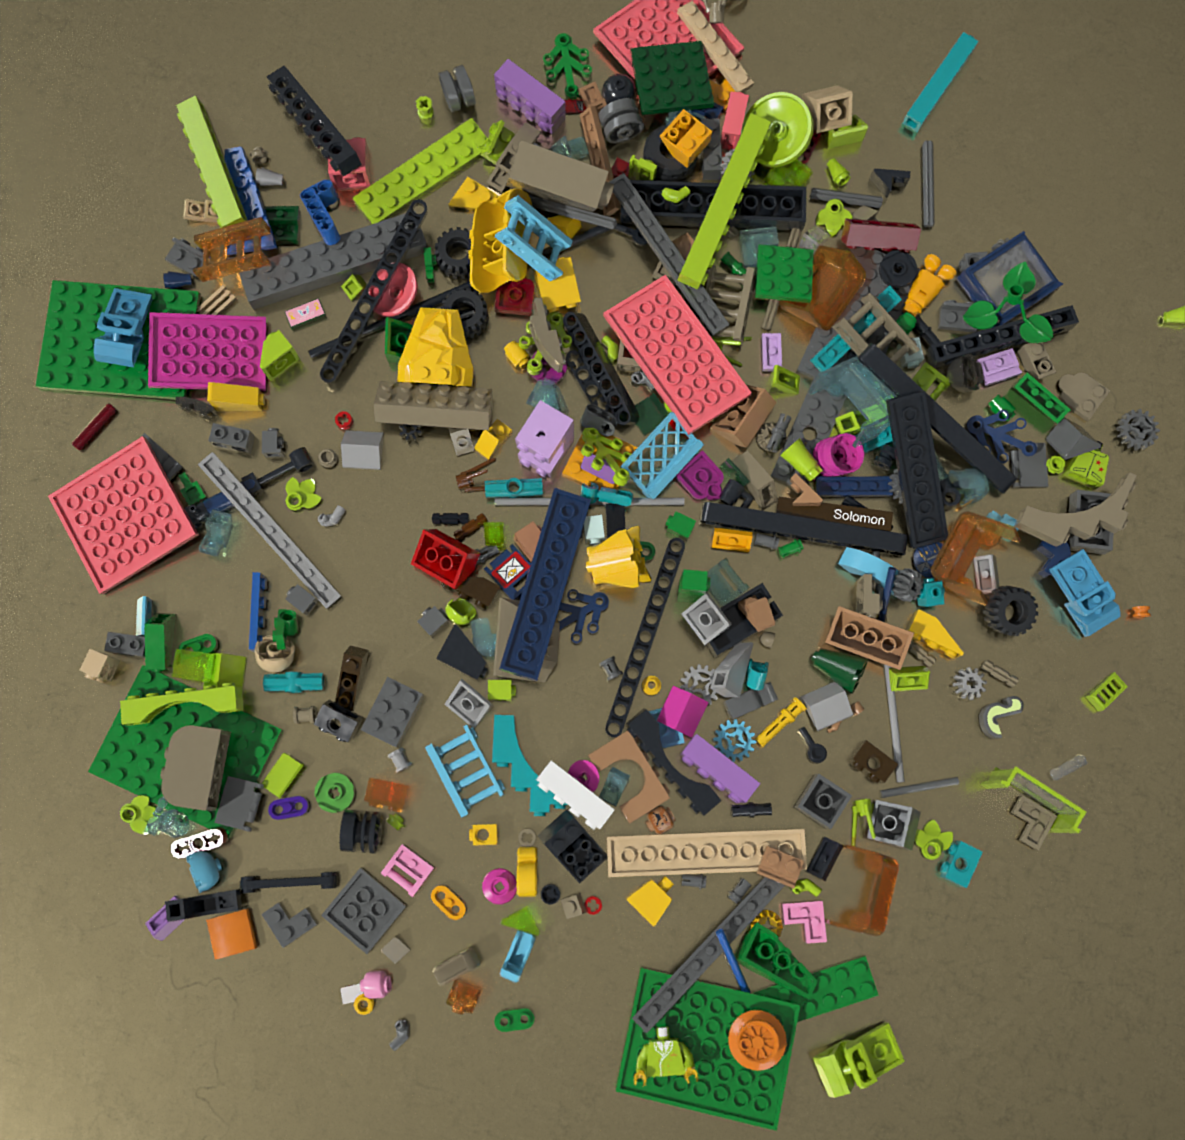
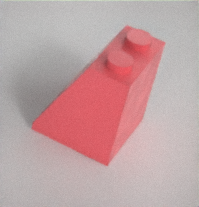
M354 137L353 139H347L346 141L355 150L362 165L343 177L339 171L335 172L329 163L330 160H328V174L335 190L371 186L366 138Z

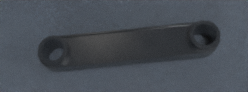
M321 872V876L263 880H257V876L241 877L240 889L241 893H256L258 888L321 885V889L337 888L338 876L337 872Z

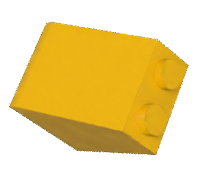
M569 256L557 259L556 266L563 271V275L552 281L547 280L533 268L540 298H542L543 305L546 304L549 313L558 311L559 307L565 305L566 308L575 307L577 302H581L572 260Z

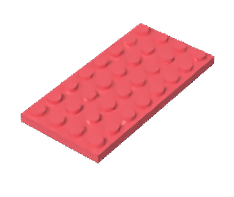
M666 275L603 313L604 318L667 406L675 413L688 435L751 396L752 392Z

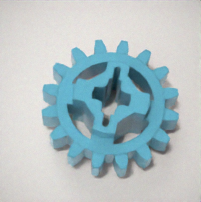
M734 719L733 724L729 720L726 721V726L720 724L721 731L715 730L718 737L713 738V741L717 742L714 748H719V752L727 758L731 757L732 762H735L736 758L739 761H743V755L748 758V750L754 751L751 744L756 743L755 740H751V737L755 735V733H749L751 726L745 728V722L742 721L738 724L737 719ZM729 728H736L733 733L725 732ZM743 732L745 733V735H746V737H747V742L743 740V737H742V733H743ZM736 736L740 744L731 745L732 741L730 738ZM721 739L726 742V750L722 745ZM736 748L743 749L741 753L732 754Z

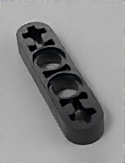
M569 351L566 355L567 366L589 404L598 406L596 399L599 397L600 403L602 405L606 404L605 410L609 412L610 408L579 351ZM571 356H574V358L578 357L577 363L579 367L577 369L574 361H571ZM586 371L589 376L582 380L578 377V373ZM594 386L598 392L595 395H589L587 389Z

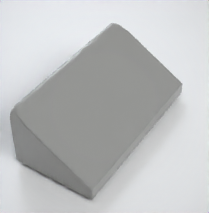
M991 554L973 557L978 595L993 594L992 590L1000 587L996 556Z

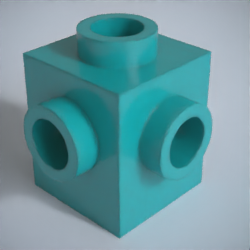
M924 578L923 588L920 590L921 595H917L918 606L929 607L945 604V588L942 581H935V578Z

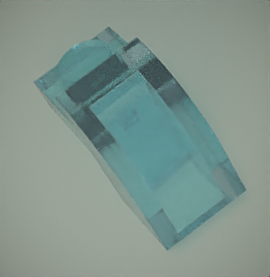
M213 509L205 523L206 535L199 545V552L218 557L222 548H226L232 531L231 514Z

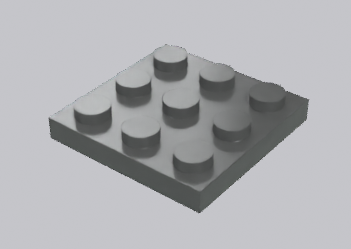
M361 867L321 916L364 953L368 954L406 908V905Z

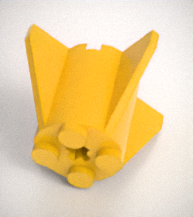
M640 526L631 527L628 530H620L601 544L587 547L589 561L586 562V568L588 573L592 572L595 584L609 583L635 588L639 587V582L652 581L645 566V558H641L640 551H643L640 544Z

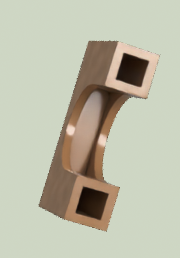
M626 731L589 754L588 757L597 768L598 773L619 760H630L641 767L645 778L642 790L638 795L619 806L630 824L670 799L668 794L671 792L665 783L661 784L658 777L660 774L656 767L649 765L648 760L650 758L648 754L639 749L637 745L639 743L638 738H633Z

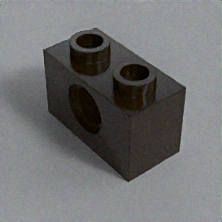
M867 740L861 742L849 759L853 762L852 766L860 772L862 770L869 774L868 778L876 784L878 782L885 783L898 765V763ZM870 758L875 759L877 762V766L874 769L868 765Z

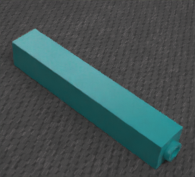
M965 32L962 33L903 120L904 125L918 133L975 50L979 41L972 35H968Z

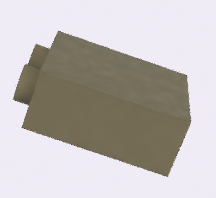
M522 140L516 150L505 185L512 189H522L527 194L590 212L597 208L603 210L604 206L607 207L614 188V184L606 182L609 171Z

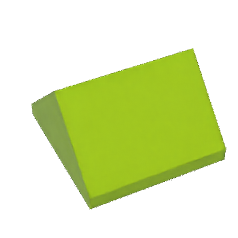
M855 114L852 115V125L824 131L828 149L863 141L868 125Z
M224 653L208 654L203 686L215 685L216 688H219L224 683H235V686L242 687L243 691L247 657Z

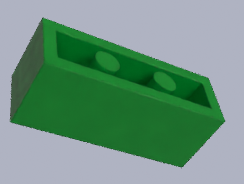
M1027 372L1012 386L1055 424H1058L1071 410Z

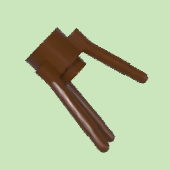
M494 457L456 475L459 490L465 489V492L485 490V486L471 487V485L474 484V477L485 474L488 470L473 472L496 461V458Z

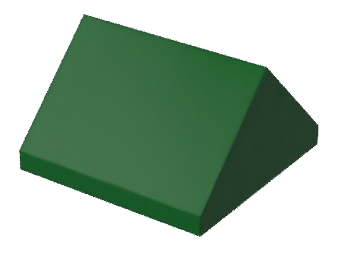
M389 317L386 318L385 356L388 363H399L413 325Z

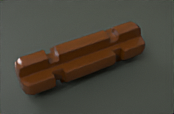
M481 513L476 516L475 520L472 519L463 525L461 530H456L453 533L455 539L460 542L465 538L464 536L470 535L480 528V525L486 524L488 522L486 516Z

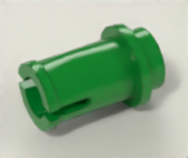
M793 539V542L778 547V550L783 559L796 552L801 553V550H804L800 539Z

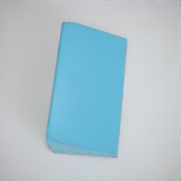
M142 596L137 600L136 636L145 637L144 624L152 617V599L146 596Z

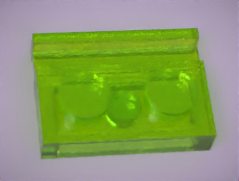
M176 649L171 677L212 683L211 679L214 672L216 654Z

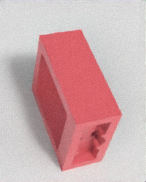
M742 92L730 93L721 134L722 150L730 151L735 149L739 141L749 95Z

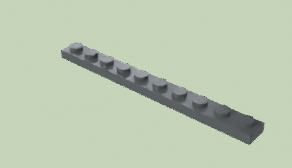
M625 173L611 180L609 183L614 184L612 192L711 335L714 336L727 328L729 323L702 284H700L697 290L677 281L685 260Z
M765 877L632 1017L646 1034L724 952L716 931L723 929L729 944H731L785 885Z

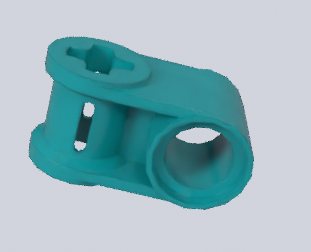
M751 658L749 659L746 671L747 686L754 690H762L764 688L769 662L761 663L753 661Z

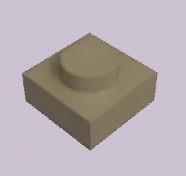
M580 893L561 899L567 919L587 913Z

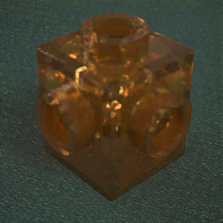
M455 980L446 1004L453 1007L452 1011L457 1014L463 1015L464 1012L472 1014L481 990L469 983Z

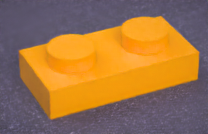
M714 528L712 548L750 552L753 533Z

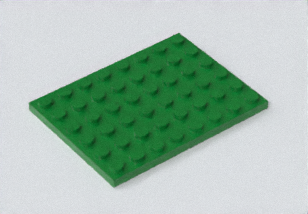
M52 280L35 387L48 390L186 400L187 389L148 387L150 312L198 314L200 292ZM114 288L152 295L153 300L142 327L144 340L134 367L96 361L94 357L95 338L105 334V331L98 330L97 322L101 312L105 313Z
M142 665L125 700H128V696L139 695L140 698H145L146 694L159 693V696L165 695L166 691L172 690L182 693L184 689L192 687L160 672L146 669ZM185 702L169 707L155 716L150 723L131 726L122 725L120 708L88 772L138 796H149V801L178 815L183 814L182 817H186L210 830L217 827L223 828L227 832V838H231L235 828L215 823L227 777L231 776L258 783L283 729L244 711L221 713L199 702ZM184 726H199L231 732L217 811L177 807L168 803L162 794L161 786L163 779H161V771L166 764L165 750L169 747L172 735Z
M641 967L615 1092L777 1131L800 1004L696 980L646 1034L632 1017L673 974ZM761 1010L768 1012L776 1017L784 1028L786 1049L780 1061L771 1068L765 1070L748 1069L742 1066L731 1053L728 1041L730 1028L741 1014L748 1011ZM668 1026L669 1037L678 1038L679 1042L686 1045L693 1055L695 1070L699 1077L698 1081H696L695 1075L689 1076V1083H687L685 1075L646 1077L645 1086H643L644 1080L638 1078L636 1085L634 1084L637 1058L643 1046L649 1044V1040L657 1039V1027Z

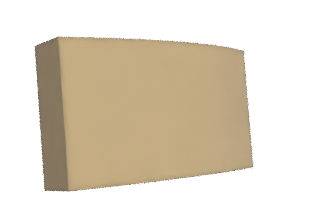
M185 200L184 219L217 222L219 218L211 207L212 201Z

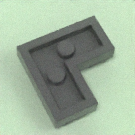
M280 902L262 913L263 918L282 948L318 925L308 907L292 918L288 916Z

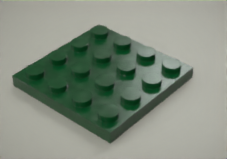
M702 41L630 48L642 115L714 107Z

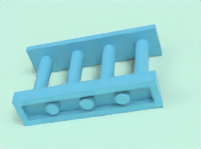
M519 195L507 201L504 209L512 215L508 227L496 233L495 238L547 280L552 281L563 275V271L556 266L559 252L569 248L572 240ZM518 220L525 225L522 238L514 232ZM532 232L539 237L536 249L528 244ZM545 243L553 248L549 260L542 255Z
M468 725L463 726L466 733L440 747H435L434 744L425 747L461 818L470 814L468 811L471 809L470 806L496 792L502 797L505 790L501 779L496 780L475 740L478 738L477 733L473 727L469 728ZM471 740L475 748L474 751L450 764L443 763L441 757L444 753ZM480 757L484 768L458 782L452 781L450 777L452 771ZM486 775L490 776L494 785L468 799L461 798L459 792L462 791V788Z

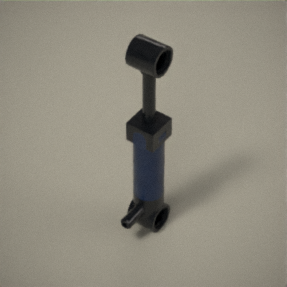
M301 447L289 454L291 462L260 478L252 472L242 477L240 483L256 498L265 493L262 487L263 484L294 468L297 473L306 472L314 466V462L307 449ZM221 491L196 505H190L184 509L195 529H197L205 521L234 507V505Z

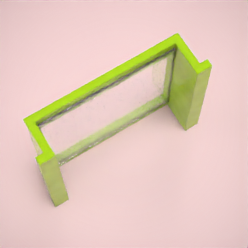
M1015 766L1013 769L1005 770L995 767L988 781H982L981 785L986 789L1007 788L1012 784L1057 813V817L1050 828L1054 833H1080L1081 830L1078 826L1086 811Z

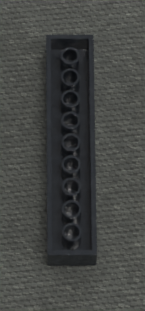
M629 180L659 224L672 226L701 227L720 184ZM748 184L747 188H742L741 193H744L740 204H735L734 209H737L733 220H728L727 225L732 228L792 230L796 228L803 231L806 223L807 187ZM684 186H687L690 190V194L678 203L667 201L662 196L664 188L679 191ZM621 205L620 224H634Z

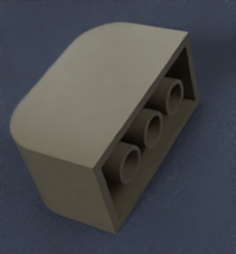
M190 725L178 729L172 735L169 747L165 750L166 764L161 771V779H163L161 786L162 794L168 803L177 807L217 811L231 732Z

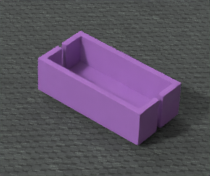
M509 59L494 74L497 96L501 100L508 101L516 111L520 110L524 113L529 121L536 122L544 132L548 131L550 134H553L566 119L564 111L565 101Z
M698 734L692 737L679 754L682 756L681 761L689 767L695 766L698 769L697 773L704 779L709 777L714 781L712 785L718 790L727 791L729 793L728 797L736 804L740 802L746 803L760 785L757 780Z

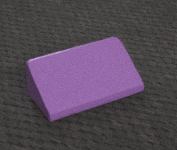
M596 455L584 456L581 469L611 484H615L612 479L615 472L606 460L603 459L604 466L600 471H597L591 467V463Z
M175 895L171 900H176L179 898ZM164 905L145 924L154 938L163 941L184 920L167 922L166 907Z

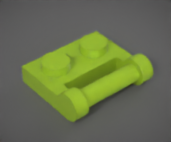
M927 362L923 364L912 378L925 392L937 380L939 385L930 395L935 401L944 389L951 385V381Z

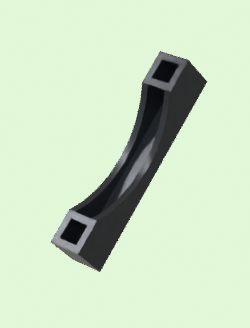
M643 708L626 723L629 727L626 729L633 738L637 737L642 742L639 746L646 754L648 752L651 753L654 757L652 759L653 763L659 769L662 767L665 770L666 774L664 776L671 784L675 783L679 787L677 792L683 799L688 798L691 802L689 806L696 815L700 813L705 816L722 801L708 784L688 779L670 763L661 745L659 723L647 709Z

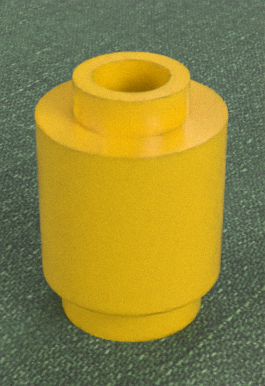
M514 340L504 348L505 355L516 369H523L527 366L531 356L525 349L519 346V343Z

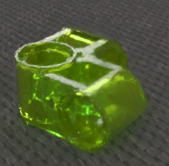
M796 159L787 164L790 168H785L784 166L773 167L763 182L768 185L782 186L787 180L795 186L803 187L813 175V172L808 166Z

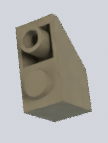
M1043 343L1025 344L1017 352L1024 369L1039 380L1056 373Z

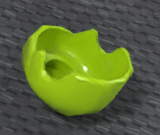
M458 598L454 602L451 599L445 607L448 618L457 625L469 624L477 612L475 607L463 598Z

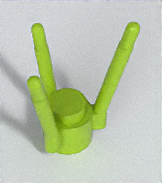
M711 336L721 351L723 344L741 345V342L734 341L733 337ZM744 336V340H743V341H745V340H752V337H750V336H749V337H745V336ZM725 356L729 362L738 366L743 365L741 362Z
M871 799L855 801L856 806L852 807V847L856 846L858 813L860 817H867L871 836L873 839L876 838L871 819L874 809Z

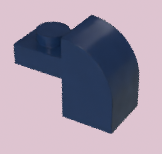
M1045 541L1040 543L1036 550L1049 559L1038 574L1044 578L1052 575L1049 569L1071 556V550L1067 542L1057 547Z

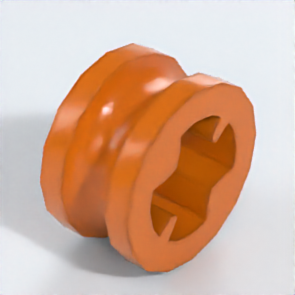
M1150 606L1132 607V611L1135 612L1133 618L1151 617V614L1148 612Z

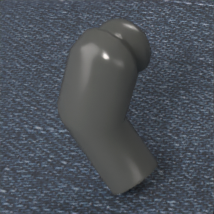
M638 371L631 375L632 382L646 384L651 391L655 389L644 372Z
M398 1020L395 1023L396 1037L389 1043V1046L394 1051L409 1038V1025L405 1020Z

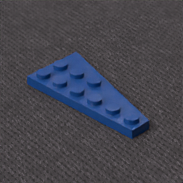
M242 147L225 149V162L249 225L232 234H229L224 229L223 252L226 255L277 248L245 150Z

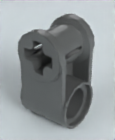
M594 404L586 406L580 419L583 427L595 428L603 436L613 435L618 424L613 413Z

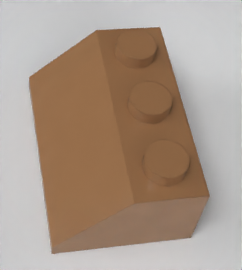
M746 385L752 392L751 396L718 416L710 427L712 431L731 443L745 448L748 447L777 403L766 389Z

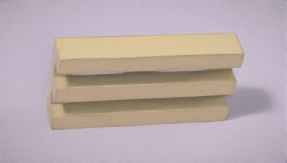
M222 285L198 307L197 312L209 315L229 296L230 298L211 314L221 315L237 298Z

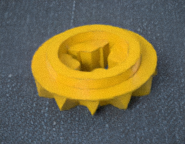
M763 910L751 922L752 929L755 923L766 924L768 918L769 924L775 927L769 930L773 931L778 937L781 936L783 930L782 920L773 911Z

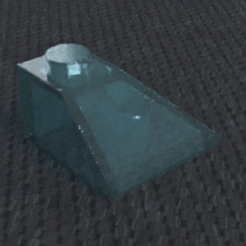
M548 378L538 380L526 404L536 407L541 400L565 415H568L569 412L559 386L554 385L555 381Z

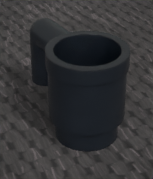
M729 479L721 492L719 501L724 505L733 506L741 496L745 500L740 507L749 508L754 497L740 483Z

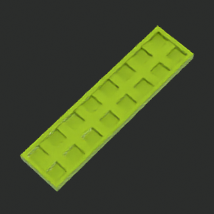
M470 118L354 196L353 200L371 225L387 220L409 206L414 200L419 199L480 158L483 151L482 144L487 137L475 121Z

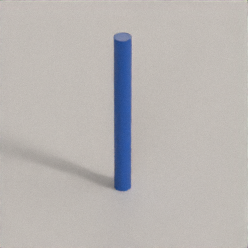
M723 929L717 930L716 935L741 991L751 993Z

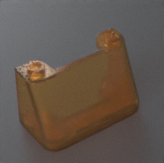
M820 245L813 255V264L817 270L812 278L811 302L780 300L778 304L784 311L818 329L827 331L831 329L864 283L866 272L851 251Z

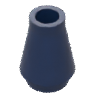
M171 271L163 273L165 288L175 289L192 285L191 274Z

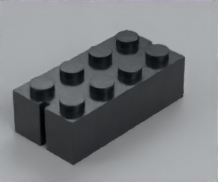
M763 582L720 608L730 621L731 626L707 643L715 658L758 632L738 608V602L754 595L758 599L766 597L769 601L772 597ZM772 601L769 606L776 622L783 614L775 601Z

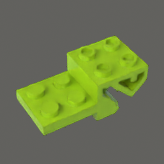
M883 1023L855 1040L844 1039L813 1057L828 1096L834 1098L850 1094L855 1082L860 1089L869 1087L877 1082L878 1077L905 1062L889 1023Z

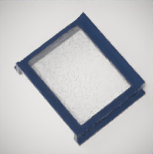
M1025 231L965 269L956 278L972 302L987 301L993 305L994 310L998 308L1004 297L1007 296L1008 291L1003 287L1005 275L1022 262L1027 263L1036 280L1034 289L1027 294H1023L1022 300H1024L1025 310L1063 285L1062 282L1058 281L1029 241ZM1006 302L1001 310L996 313L998 322L993 327L1003 325L1022 313L1020 304L1011 305Z

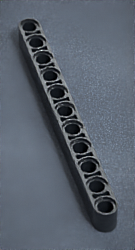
M417 199L411 203L320 371V377L324 382L332 384L338 380L428 213L427 205L423 200ZM422 206L424 211L421 214H417L414 212V208ZM413 222L415 228L410 231L405 228L406 223ZM400 238L406 240V245L403 247L396 245V241ZM390 255L397 257V261L393 264L387 262V258ZM385 271L388 273V278L380 280L378 274ZM370 289H379V294L376 297L370 296ZM363 304L370 306L368 313L360 312V307ZM360 321L361 327L358 330H353L351 328L352 322ZM345 337L352 338L350 346H343L342 341ZM337 353L343 355V360L340 363H335L333 360L334 355ZM327 370H333L334 377L330 380L325 379L324 376Z
M872 343L857 358L897 397L923 390ZM926 393L931 429L992 486L1005 494L1016 482L1017 478Z
M712 502L703 503L700 518L701 523L873 552L879 551L880 553L891 555H906L908 535Z
M672 538L666 548L605 726V733L610 738H617L623 731L685 549V543L680 538ZM678 544L681 550L674 552L671 549V545ZM668 561L673 562L675 568L668 570L665 567V563ZM661 579H665L668 581L669 586L662 588L658 582ZM660 597L663 604L656 606L653 604L652 599ZM654 615L657 621L654 624H650L646 621V617ZM648 633L651 639L648 642H643L640 639V635ZM636 651L643 652L644 659L636 660L634 653ZM635 669L638 672V677L635 679L629 678L627 675L628 670ZM622 688H630L632 695L624 697L621 694ZM623 706L626 710L625 714L618 716L614 711L615 707ZM609 725H618L619 732L611 734L608 731Z

